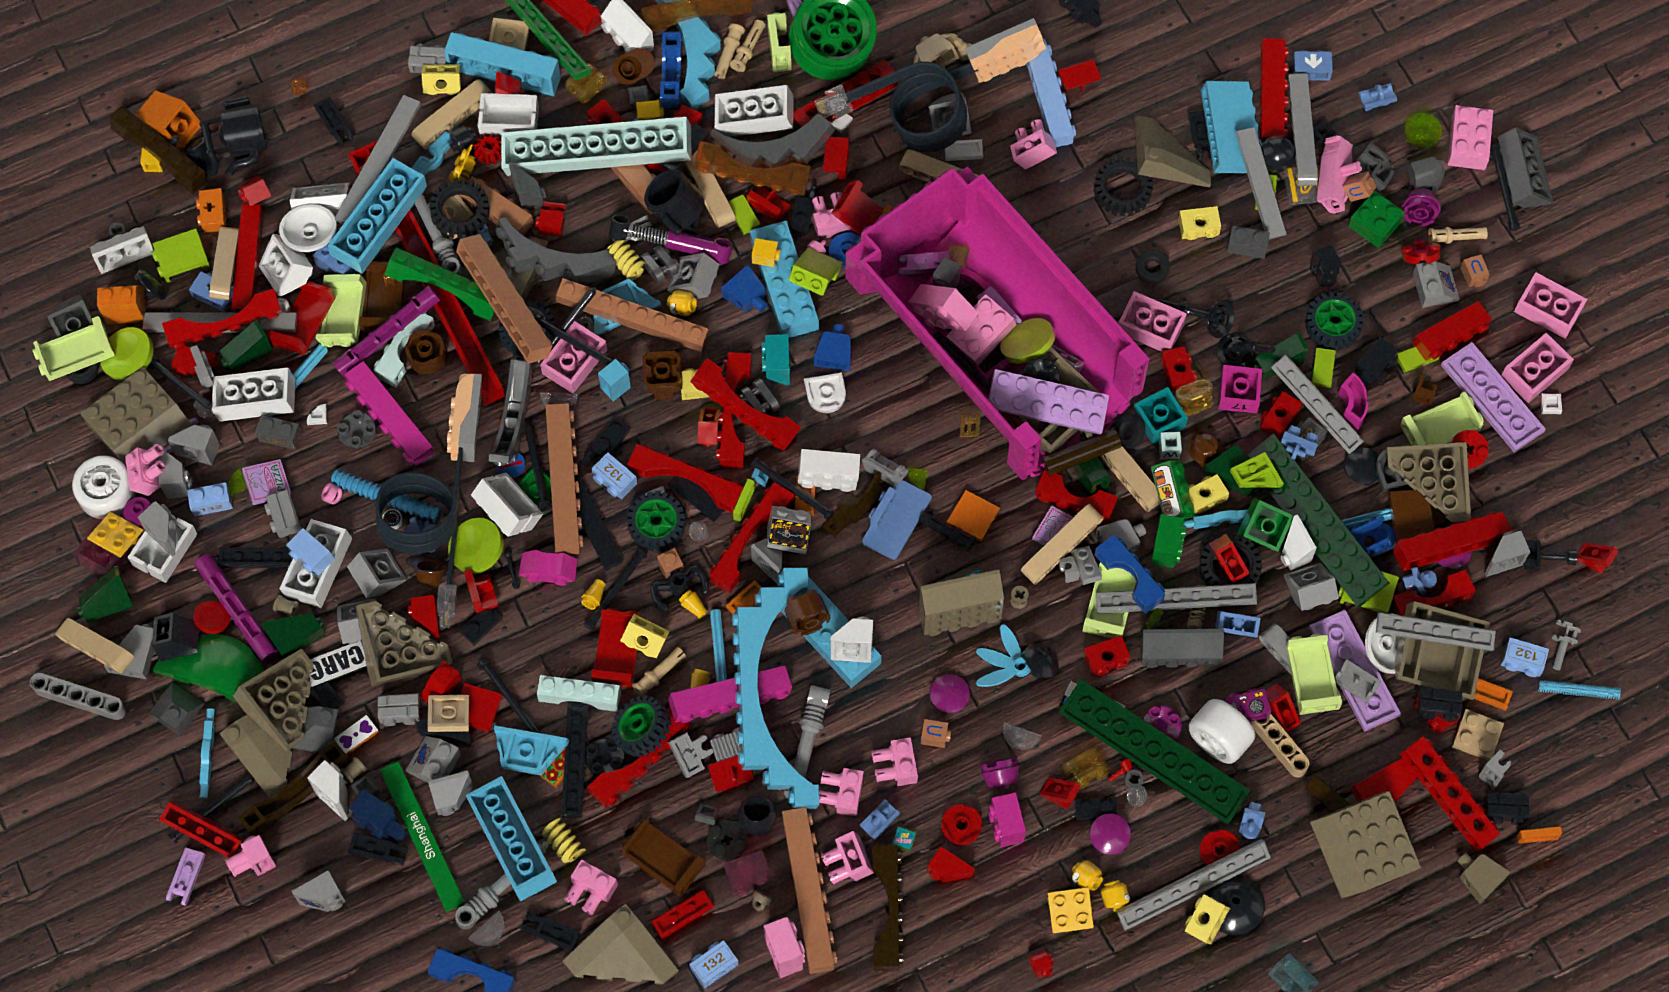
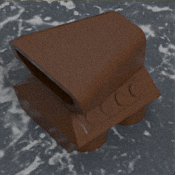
M677 351L647 352L642 356L644 391L653 393L656 400L673 399L675 392L682 389L681 353Z

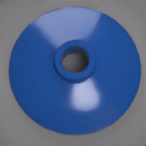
M854 233L837 235L829 246L830 257L843 262L841 267L846 268L845 252L852 245H858L861 242V237Z

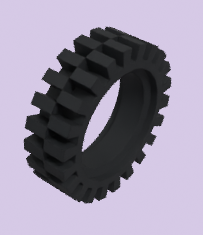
M1118 157V161H1115L1114 158L1110 159V163L1106 161L1103 167L1098 169V173L1095 176V199L1097 202L1100 201L1099 206L1101 208L1105 206V211L1109 213L1112 210V215L1115 216L1117 212H1120V216L1125 217V213H1128V216H1132L1133 211L1136 214L1139 213L1140 209H1144L1146 204L1150 202L1152 196L1153 177L1138 175L1137 159L1131 162V157H1126V161H1123L1122 157ZM1117 173L1131 174L1140 183V193L1130 200L1116 199L1109 194L1106 188L1107 180Z
M458 178L453 179L454 183L452 184L450 180L445 181L446 186L443 184L439 185V191L435 189L434 196H431L430 213L433 224H436L438 231L442 229V234L446 235L449 233L451 238H454L455 234L458 236V239H461L463 234L466 237H469L471 232L474 235L478 234L477 229L481 231L484 228L483 224H487L490 215L489 199L485 190H481L479 184L474 186V181L472 180L466 183V179L462 178V182H458ZM455 195H466L476 202V214L465 222L451 221L442 212V207L446 200Z
M1226 534L1233 542L1237 551L1246 558L1250 574L1234 583L1221 579L1215 573L1212 564L1215 554L1210 545H1206L1199 567L1201 579L1205 580L1206 586L1257 584L1262 569V557L1258 555V548H1253L1254 544L1252 542L1247 543V538L1243 537L1241 540L1239 535L1235 534L1234 537H1231V534Z

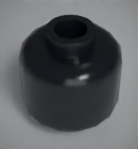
M461 126L450 133V142L448 144L454 152L462 153L463 149L467 150L470 145H473L472 148L474 147L477 136L470 127Z

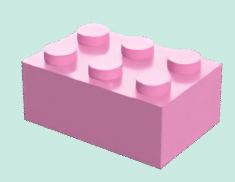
M1455 106L1451 120L1447 165L1479 170L1486 169L1490 155L1493 110Z
M1535 273L1514 312L1566 339L1588 299Z
M920 284L908 301L913 307V311L921 315L925 319L924 322L932 328L940 327L954 331H966L978 315V312L956 288Z
M1134 291L1118 324L1133 340L1159 351L1173 349L1185 324L1187 313Z
M986 294L973 307L978 312V315L966 331L952 330L946 336L948 341L976 367L984 361L1016 326L1014 318Z
M574 321L566 331L569 335L600 353L605 354L607 352L606 341ZM560 339L551 350L549 357L544 359L540 366L543 375L574 394L599 360Z
M1545 333L1508 364L1501 377L1529 403L1570 368L1574 359Z
M788 917L764 925L765 942L779 977L783 978L803 970L805 951L802 942L797 941V930L794 922H789Z

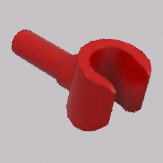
M1130 759L1120 762L1122 769L1108 777L1110 782L1120 775L1127 774L1130 770H1133Z

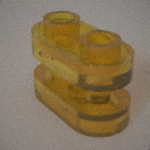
M591 63L587 64L591 69V75L577 81L570 76L565 83L566 90L572 95L577 93L576 98L581 103L588 102L604 87L608 79L602 72L596 74L597 68Z
M1200 379L1176 390V400L1186 416L1208 409L1213 405L1212 383L1209 380Z
M1094 747L1065 763L1062 769L1066 775L1073 773L1074 777L1070 781L1076 782L1081 786V790L1090 785V781L1097 778V780L1105 777L1108 774L1109 767L1105 761H1097L1101 754L1097 747ZM1090 763L1092 767L1083 772L1080 771V768Z

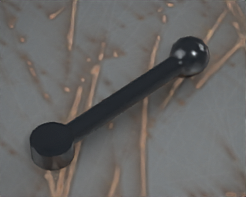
M506 550L504 557L507 558L513 579L512 587L519 589L520 583L516 579L510 558L511 552Z

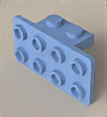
M903 480L896 488L889 487L887 492L883 491L878 501L880 504L877 508L874 507L869 515L870 527L862 540L863 545L892 560H896L915 529L921 514L929 505L932 496Z

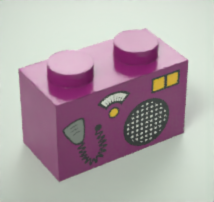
M1254 688L1248 690L1245 694L1233 693L1225 698V702L1241 712L1249 722L1269 718L1271 714L1265 689L1259 690Z

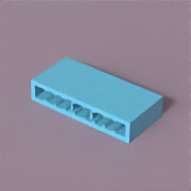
M1206 81L1201 89V96L1214 173H1247L1235 132L1255 127L1258 137L1255 106L1252 104L1253 92L1250 89L1249 82Z

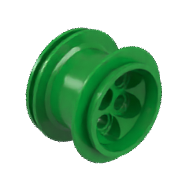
M804 0L797 9L789 30V46L795 61L810 75L824 80H839L856 73L866 62L876 41L877 24L874 12L866 0ZM833 14L841 16L842 19H836ZM816 17H822L824 23H818ZM846 27H853L855 32H849ZM831 29H836L837 33L832 34ZM811 35H818L820 40H813L811 38ZM842 44H848L850 50L843 49ZM824 48H830L833 53H825Z

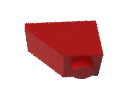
M496 72V94L525 95V89H522L520 81L502 72Z
M185 346L176 351L171 365L179 376L194 377L197 375L194 368L197 365L192 355L191 347ZM204 351L210 367L217 366L219 360L216 354Z
M701 408L698 420V444L704 446L717 445L721 408Z
M428 595L410 598L411 605H408L409 617H413L415 624L436 639H439L440 630L435 596Z
M443 661L430 676L420 698L428 704V695H449L462 681L460 673Z
M1275 684L1265 690L1271 708V715L1286 733L1301 724L1290 695L1285 689Z
M940 847L928 864L927 872L935 881L950 882L972 878L975 868L943 847Z

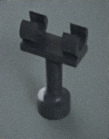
M1526 540L1530 552L1535 551V559L1525 560V570H1539L1541 560L1566 561L1567 565H1576L1577 563L1576 549H1568L1566 553L1541 552V541Z

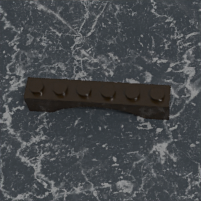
M122 105L109 116L110 127L124 140L131 141L152 154L173 175L176 181L192 195L206 183L205 171L126 107Z
M336 741L321 751L311 764L288 785L267 799L254 804L237 817L251 836L260 835L314 792L307 777L324 760L328 764L334 763L339 769L345 768L351 763L347 754Z
M873 845V871L879 877L886 890L890 909L886 928L874 945V971H899V965H903V952H899V944H903V932L898 930V924H902V912H898V904H902V891L898 892V884H902V872H898V864H901V852H897V845Z

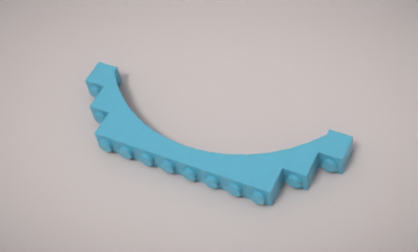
M654 0L665 10L678 31L681 32L687 55V75L684 88L680 90V99L687 107L697 110L710 100V90L704 82L714 76L715 63L710 57L721 50V39L716 32L713 33L709 29L708 24L704 20L698 18L696 11L692 7L689 8L685 0Z
M783 568L782 572L778 574V586L781 587L760 588L758 594H755V606L758 607H738L735 613L732 614V625L736 626V633H733V645H736L737 653H734V665H737L738 671L735 672V684H738L735 701L736 704H739L736 722L740 724V732L737 733V743L741 744V752H738V763L742 764V770H766L763 772V782L767 784V790L791 789L788 792V802L792 803V809L804 807L806 809H816L819 806V785H813L801 776L778 750L767 729L759 703L757 687L758 664L768 630L778 613L787 604L786 601L800 592H806L808 589L807 568Z

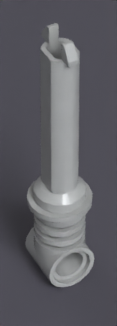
M422 193L415 202V205L433 240L431 250L437 256L442 268L450 271L453 267H456L453 273L464 277L465 268L453 249L454 243L451 239L444 237L441 230H437L436 224H433L430 207Z
M811 685L806 702L808 706L805 707L804 716L799 720L802 735L793 767L804 778L816 734L824 728L821 719L824 718L822 714H825L831 691ZM788 789L787 791L784 790V795L786 799H788V792L791 791V789Z
M547 841L542 845L538 843L543 855L546 854L545 850L549 847ZM506 873L491 887H480L476 894L477 897L474 896L473 901L469 900L470 904L466 903L458 908L455 918L457 925L461 929H470L480 919L479 915L483 916V912H488L487 908L497 907L496 903L499 902V896L511 886ZM463 913H469L472 917L470 921L462 922L460 916Z

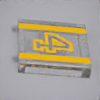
M1316 165L1318 184L1312 186H1298L1296 168H1289L1283 171L1289 205L1318 202L1317 194L1321 165Z

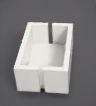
M481 93L478 119L480 137H483V134L489 137L492 133L494 138L498 135L502 138L503 132L537 130L539 112L537 95Z
M801 449L797 484L802 485L804 488H812L814 485L824 490H831L833 488L841 489L845 492L856 490L859 478L860 454Z
M507 472L495 475V477L483 478L471 494L476 503L484 509L489 518L508 537L519 534V532L523 533L532 530L543 515L541 510Z
M174 515L172 516L175 519L173 522L176 526V547L173 557L145 531L128 556L132 566L146 573L149 572L152 576L165 583L197 535L193 525L179 518L176 520Z

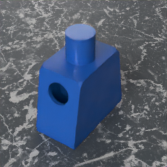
M748 265L721 287L722 297L744 312H748L753 306L759 312H762L768 305L763 300L766 295L765 287Z
M835 324L832 332H823L814 355V366L844 371L851 370V336L844 334L845 327L843 325Z

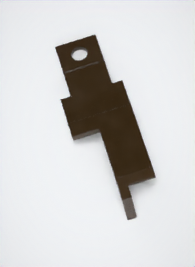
M880 472L876 473L865 492L858 499L848 493L836 505L839 509L822 527L835 538L851 521L856 523L879 501L882 492H887L879 484L882 474ZM834 524L836 525V529L831 530L830 526Z

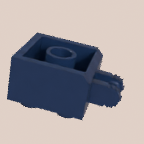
M362 790L349 808L352 815L351 818L355 821L354 824L363 830L365 828L372 831L371 835L375 838H383L388 841L390 837H393L396 840L402 841L406 836L404 827L400 826L394 809L367 791Z

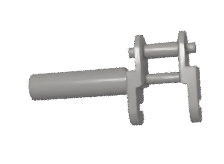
M1557 620L1556 624L1566 629L1564 637L1552 635L1553 640L1560 642L1553 669L1561 670L1568 642L1572 645L1577 644L1576 636L1577 633L1581 632V629L1577 626H1572L1573 623ZM1569 630L1573 631L1572 638L1567 637Z

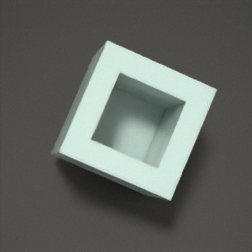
M1180 432L1160 433V460L1180 459L1182 451Z

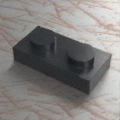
M493 608L479 612L460 630V634L475 646L502 620V616Z
M1116 798L1075 799L1076 821H1095L1104 814L1117 815Z

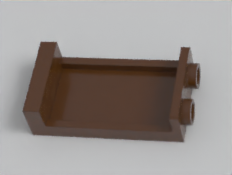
M372 260L366 268L365 281L367 284L362 317L359 319L362 332L376 330L392 314L394 315L402 309L405 280L399 282L384 275L388 262Z
M645 819L643 822L640 821L633 831L635 833L632 837H627L622 843V855L676 895L682 897L706 866L705 860L700 856L696 857L651 825L648 819Z

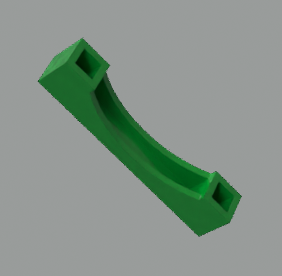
M395 248L384 275L399 282L415 280L438 286L464 301L474 311L473 314L491 321L495 311L476 282L399 248Z

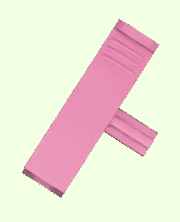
M1333 136L1325 140L1326 145L1321 158L1317 201L1322 203L1330 213L1345 211L1344 203L1348 198L1342 187L1349 176L1362 171L1360 162L1352 163L1353 145L1341 136Z

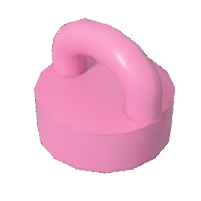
M813 240L808 244L807 248L809 247L826 254L824 248L826 240L821 242Z
M328 483L322 491V501L330 504L338 503L342 497V489L332 483Z

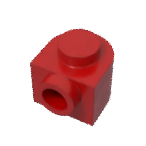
M1043 950L1028 956L1036 978L1040 976L1046 978L1054 973L1052 970L1054 960L1050 952L1046 953Z

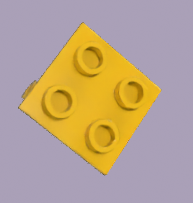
M470 145L467 150L463 149L461 155H458L454 163L456 167L454 171H451L447 181L450 180L451 184L454 183L453 179L458 178V182H462V178L466 179L467 182L470 178L469 175H471L476 164L475 158L468 156L473 145Z
M110 511L87 539L121 558L131 545L137 544L139 541L138 537L143 532V529Z
M1089 887L1048 893L1047 900L1050 907L1053 933L1094 928Z

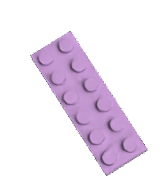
M1473 342L1441 363L1443 369L1458 387L1473 399L1474 406L1514 453L1545 432V427Z
M995 369L988 400L1000 412L1102 434L1109 395Z
M1346 610L1309 626L1312 635H1328L1327 644L1335 677L1345 661L1349 660L1381 681L1368 704L1340 687L1364 732L1401 715L1380 673L1369 660L1366 648Z

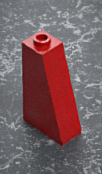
M1401 758L1354 785L1350 791L1357 802L1384 791H1390L1395 802L1416 780L1417 776Z

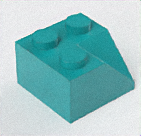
M788 334L765 335V342H761L762 372L766 371L767 379L784 385H790Z
M1168 387L1134 404L1137 415L1145 423V434L1152 445L1159 441L1160 433L1178 432L1186 427L1188 417Z

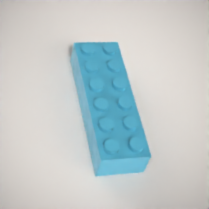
M451 32L444 50L447 64H460V73L496 82V72H502L520 81L523 89L550 96L555 95L561 79L558 59L552 56L539 55L533 51H523L514 46H503L498 42H488L479 37H468L463 33L456 34Z
M392 158L327 245L330 255L363 274L427 187L425 176Z
M787 221L750 230L752 247L754 246L755 238L778 242V249L781 250L780 260L776 261L775 267L758 265L780 334H788V338L819 330V320L809 290L789 281L793 265L799 258Z
M808 577V589L806 592L816 590L821 595L831 619L828 623L825 621L821 624L823 628L819 631L803 636L849 687L853 688L881 664L882 656L872 646L871 663L831 660V636L846 625L849 620ZM800 592L796 597L804 595L806 592ZM784 607V608L781 610V612L785 615V612H784L785 607Z
M502 776L466 795L520 902L557 882Z

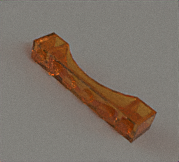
M678 0L643 7L640 19L654 32L696 17L717 14L737 15L751 12L753 0Z
M700 141L694 170L704 174H715L721 178H732L739 182H750L756 186H767L778 191L784 190L795 195H805L811 167L797 163H790L776 168L751 167L732 159L719 145Z

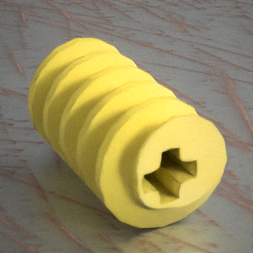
M626 240L616 241L607 250L616 262L618 269L622 271V274L627 279L633 281L643 273L644 261H639V255L634 256L635 250H630L631 246L629 244L625 245Z
M558 818L545 827L542 836L547 838L549 844H552V849L557 851L558 857H562L563 863L573 862L586 849L578 850L581 844L580 841L573 843L576 836L568 837L571 830L564 831L566 823L559 825L558 823L561 818Z

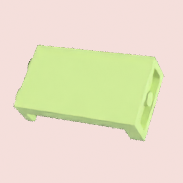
M361 274L324 275V284L331 288L336 298L322 322L320 334H316V339L322 346L332 347L333 345L344 347L357 345L360 333L359 319L362 317L367 282Z
M99 316L92 318L93 325L41 345H39L38 341L33 342L35 349H32L36 360H40L41 364L38 365L42 376L46 375L48 380L52 381L115 356L104 324Z
M1462 392L1460 397L1414 417H1411V415L1403 417L1400 426L1411 446L1450 443L1452 438L1461 431L1475 430L1479 432L1484 420L1479 412L1477 413L1473 399L1466 392Z
M1100 562L1099 570L1102 580L1096 581L1094 584L1082 632L1112 639L1123 636L1128 612L1097 614L1096 593L1133 591L1136 581L1128 571L1120 568L1107 570Z
M1313 634L1308 638L1296 636L1287 642L1286 650L1300 715L1339 710L1342 705L1341 696H1338L1327 644L1328 635Z

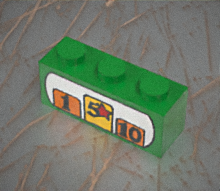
M1169 460L1151 466L1163 515L1184 518V520L1195 517L1194 505L1190 499L1189 486L1185 480L1184 467L1181 464V460Z

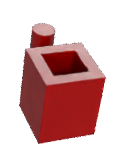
M543 201V209H541L540 216L536 217V227L539 228L540 235L562 237L565 223L563 212L566 211L565 203Z

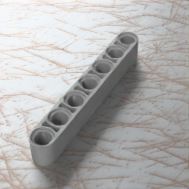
M1308 73L1288 74L1293 139L1296 152L1298 186L1317 185L1318 178Z

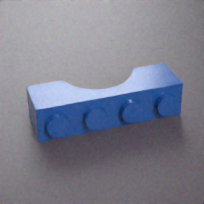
M662 32L660 102L663 109H680L681 32Z
M1113 535L1096 548L1095 556L1107 570L1113 568L1124 569L1134 577L1137 588L1134 591L1133 600L1146 614L1164 600L1165 589L1159 582L1156 583L1152 579V574L1147 568H1143L1139 564L1138 557L1126 549L1125 542Z
M447 948L436 950L427 971L431 977L447 983L463 974L475 975L484 982L485 992H512L516 983L512 973L505 970L498 972L493 970V966L482 962L481 965L474 963V959L465 955L462 958L456 956L454 951Z

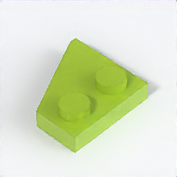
M1266 452L1230 470L1239 488H1280L1284 484Z

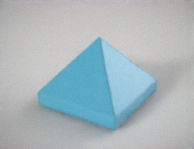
M757 468L754 469L752 478L763 487H766L769 477Z

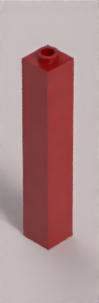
M242 204L232 298V310L234 313L240 312L252 300L257 290L264 216L262 207L258 204L252 206Z

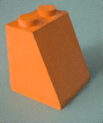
M156 90L135 114L169 143L174 135L179 136V141L176 145L179 151L184 149L201 128L199 124L201 121L185 101Z
M120 286L97 288V306L106 324L143 323L146 305L145 287Z

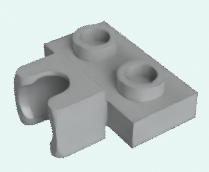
M197 345L191 347L190 349L197 365L194 368L202 388L212 386L214 374L205 352H200Z
M1089 545L1073 549L1070 552V557L1062 558L1059 561L1060 571H1065L1066 583L1077 581L1079 578L1083 585L1102 580L1101 572Z
M685 732L668 741L685 778H689L705 769L701 759L714 752L713 749L703 750L701 748L702 742L707 739V736L704 734L691 740L688 733Z

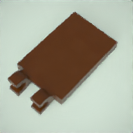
M1418 490L1392 491L1388 493L1395 545L1402 538L1409 539L1420 533L1426 534L1434 531L1430 503L1424 499L1425 496Z

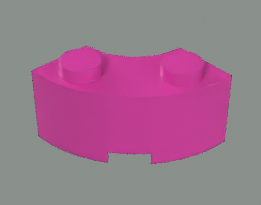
M1352 373L1341 385L1338 396L1345 405L1344 419L1355 431H1358L1368 409V398L1363 382L1355 373Z
M538 550L524 552L521 557L519 575L533 583L542 581L564 586L567 582L575 581L578 559L565 553L554 554Z

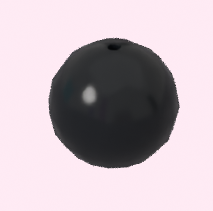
M1272 136L1261 144L1262 154L1268 171L1280 173L1293 165L1296 152L1293 143L1283 136Z
M752 796L741 803L737 812V820L745 833L752 836H763L774 828L777 822V811L774 804L768 798Z

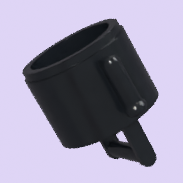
M249 96L224 99L225 110H220L221 117L199 123L204 136L207 150L205 151L206 155L209 152H214L215 154L229 152L231 158L248 155L245 158L232 162L228 166L225 173H231V176L239 168L255 165L260 158V152L267 150L259 108L257 104H250ZM220 122L218 133L220 141L226 148L214 149L209 125Z
M680 169L668 170L655 177L645 191L644 202L647 208L667 228L673 231L674 235H680L682 229H684L689 234L698 236L699 216L704 208L705 198L694 186V178L686 177Z

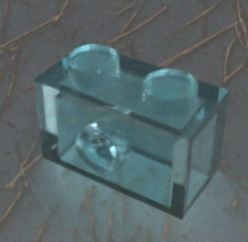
M1290 953L1282 958L1268 973L1285 992H1311L1320 983Z

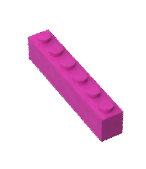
M364 361L344 374L347 388L351 392L355 391L358 395L356 398L362 406H367L369 409L367 411L373 420L377 419L380 422V429L385 435L389 434L392 437V444L396 449L400 448L404 452L402 456L408 463L412 462L416 467L434 454L431 444Z
M785 666L758 672L757 687L760 704H764L773 698L778 700L784 699L790 694L792 685ZM735 678L671 693L668 702L675 723L680 721L687 723L696 717L707 718L713 713L720 712L723 714L739 707V704H736L735 701L738 684H735Z

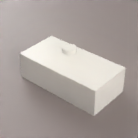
M788 85L715 94V129L728 137L793 129V94Z
M289 368L213 377L212 412L219 422L261 417V415L294 413L295 377Z
M311 519L306 531L327 548L335 560L318 576L313 571L309 573L302 566V561L298 560L296 562L293 559L279 589L286 598L322 608L352 541V537L346 529Z

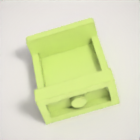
M786 13L767 15L773 72L790 71V46L779 47L778 36L787 34Z

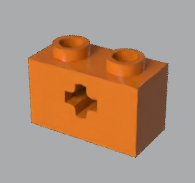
M222 189L199 191V198H196L197 209H200V215H197L198 226H202L204 233L218 232L220 226L227 227L225 196Z

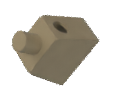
M1465 853L1457 861L1466 869L1460 876L1461 881L1480 904L1510 874L1507 869L1484 854H1481L1474 861Z

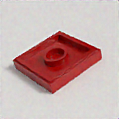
M464 683L460 695H469V727L490 733L503 695Z

